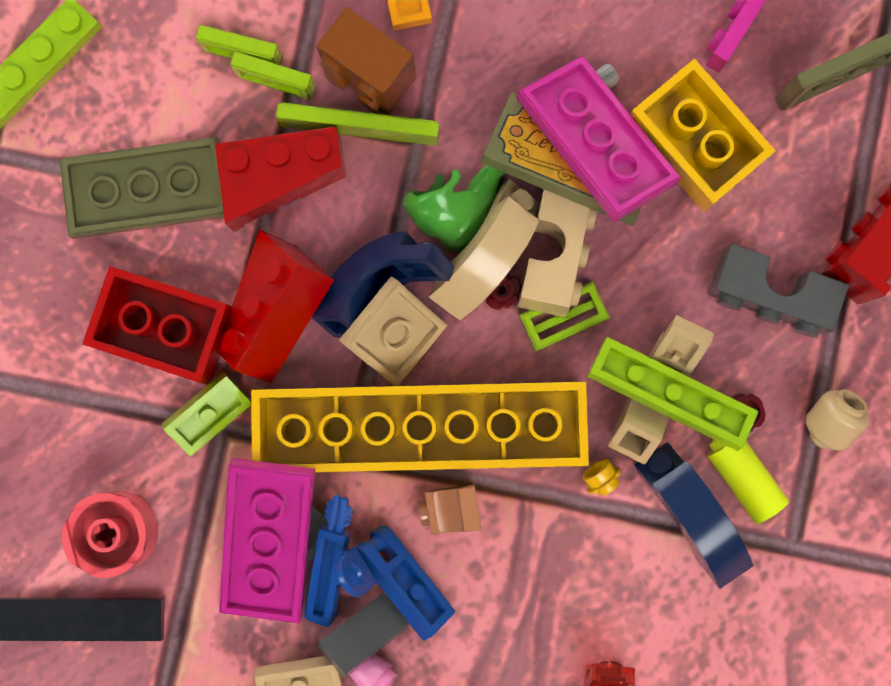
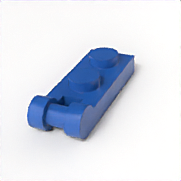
M379 525L371 532L369 541H362L356 546L379 586L423 641L431 638L455 614L456 611L389 527ZM380 552H385L389 557L387 562L379 554Z

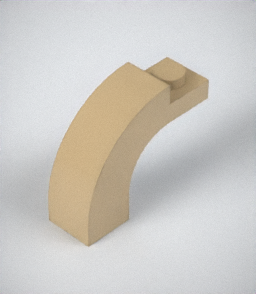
M508 179L500 186L491 209L476 235L451 261L455 268L450 281H435L429 298L459 320H462L471 313L499 285L523 253L540 221L535 217L540 203L526 190Z
M676 315L665 333H661L648 357L689 377L711 345L714 333ZM628 397L619 415L608 447L645 465L662 441L669 417Z

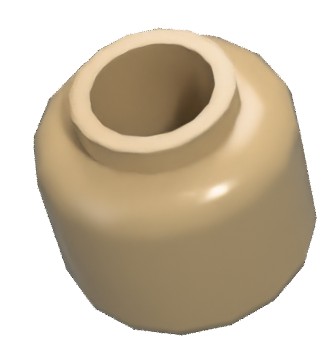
M843 389L825 392L806 415V426L812 441L823 449L837 451L849 449L870 424L869 414L867 413L868 407L860 396L850 390Z

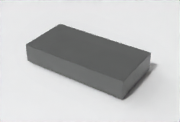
M382 593L320 640L318 647L344 679L407 630L410 624L385 593Z

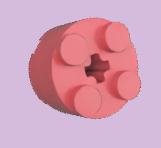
M125 491L99 493L82 499L73 508L62 529V545L68 560L76 568H80L96 578L115 577L140 566L155 551L158 537L157 520L150 506L141 496ZM114 528L116 537L107 539L106 531Z

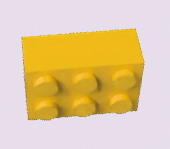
M695 58L630 113L679 174L681 179L678 184L703 213L776 152Z

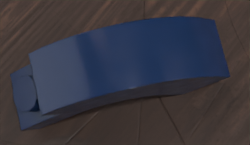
M406 231L382 236L361 247L338 267L331 276L334 282L312 316V319L333 337H342L391 276L402 285L420 281H450L455 266L442 254L439 247L428 242L418 244Z
M668 442L656 449L645 465L640 462L634 464L639 475L662 502L681 529L696 560L719 589L754 566L741 537L721 505L688 461L684 462Z

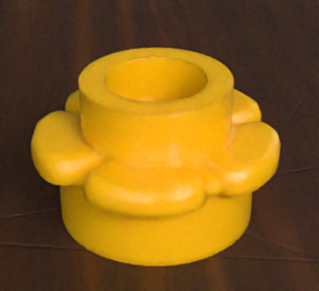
M602 459L591 465L582 476V479L587 484V492L589 494L598 493L600 496L612 492L620 483L617 477L620 476L621 469L619 466L614 467L609 459Z

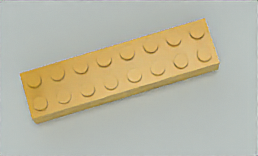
M586 382L251 390L252 461L316 469L315 472L589 466Z

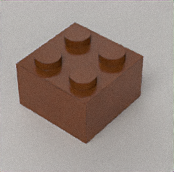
M348 7L344 8L316 46L321 58L320 64L327 72L325 77L339 89L344 90L346 87H349L359 94L357 100L374 113L380 109L389 115L416 79L414 54Z

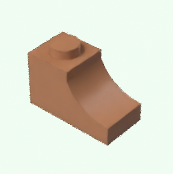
M474 483L426 491V500L419 501L422 526L430 525L431 534L482 530Z

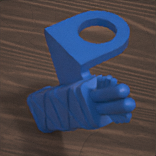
M334 495L333 500H329L326 503L327 508H325L326 513L324 517L328 524H324L318 532L314 562L309 580L307 603L305 604L306 609L304 610L306 620L325 627H329L337 616L341 586L351 596L361 597L377 583L357 548L348 549L351 532L344 528L351 524L349 520L352 519L350 515L353 511L351 506H348V498H341L340 495Z

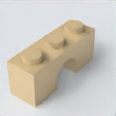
M543 189L537 213V219L540 221L535 232L547 234L555 238L560 245L561 255L551 261L529 258L518 307L566 317L570 306H578L582 283L575 282L578 267L585 268L590 244H585L583 241L586 229L593 230L597 211Z

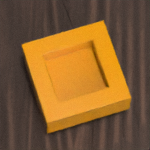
M387 0L393 31L432 23L428 0Z

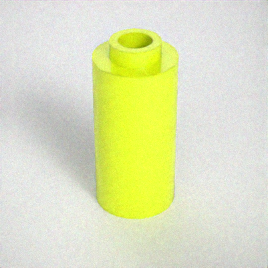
M716 440L709 444L712 451L708 453L707 458L755 524L770 519L788 505L789 499L747 441L743 449L739 451Z

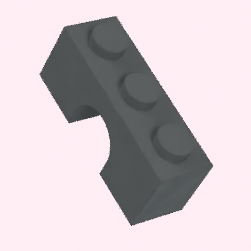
M731 244L723 249L708 295L718 298L717 304L740 311L741 306L756 311V318L768 323L779 324L780 320L795 325V332L808 337L817 338L819 334L834 331L849 284L809 271L798 277L791 295L782 296L775 293L769 287L766 280V271L771 257L735 244Z

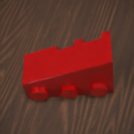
M337 127L215 144L225 224L233 232L245 227V224L265 214L269 215L278 211V208L298 198L302 199L346 177L341 137Z
M891 183L877 197V200L881 203L872 214L869 211L865 212L852 226L851 230L855 234L847 244L841 241L825 258L829 265L821 274L849 284L846 295L857 305L886 296L891 289V286L887 283L891 277Z
M259 229L216 351L234 371L272 383L334 282V279L296 245Z

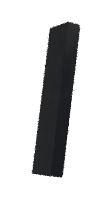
M3 597L0 598V641H162L164 639L165 598Z

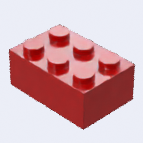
M109 266L82 345L208 385L212 381L220 358V354L216 349L232 306Z

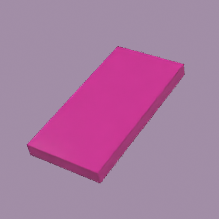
M583 55L519 90L516 99L613 223L676 186L680 181L681 177Z
M237 458L231 459L228 467L219 613L292 623L301 622L316 469Z

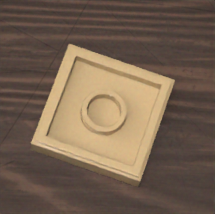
M391 276L339 341L394 386H399L448 325L398 280Z

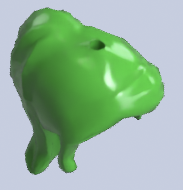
M485 165L473 178L467 191L453 192L455 185L461 177L458 169L452 171L451 179L442 188L440 187L444 183V177L442 174H438L436 181L426 192L414 190L407 192L404 196L403 206L421 232L427 236L440 239L441 244L447 250L461 252L484 223L505 173Z

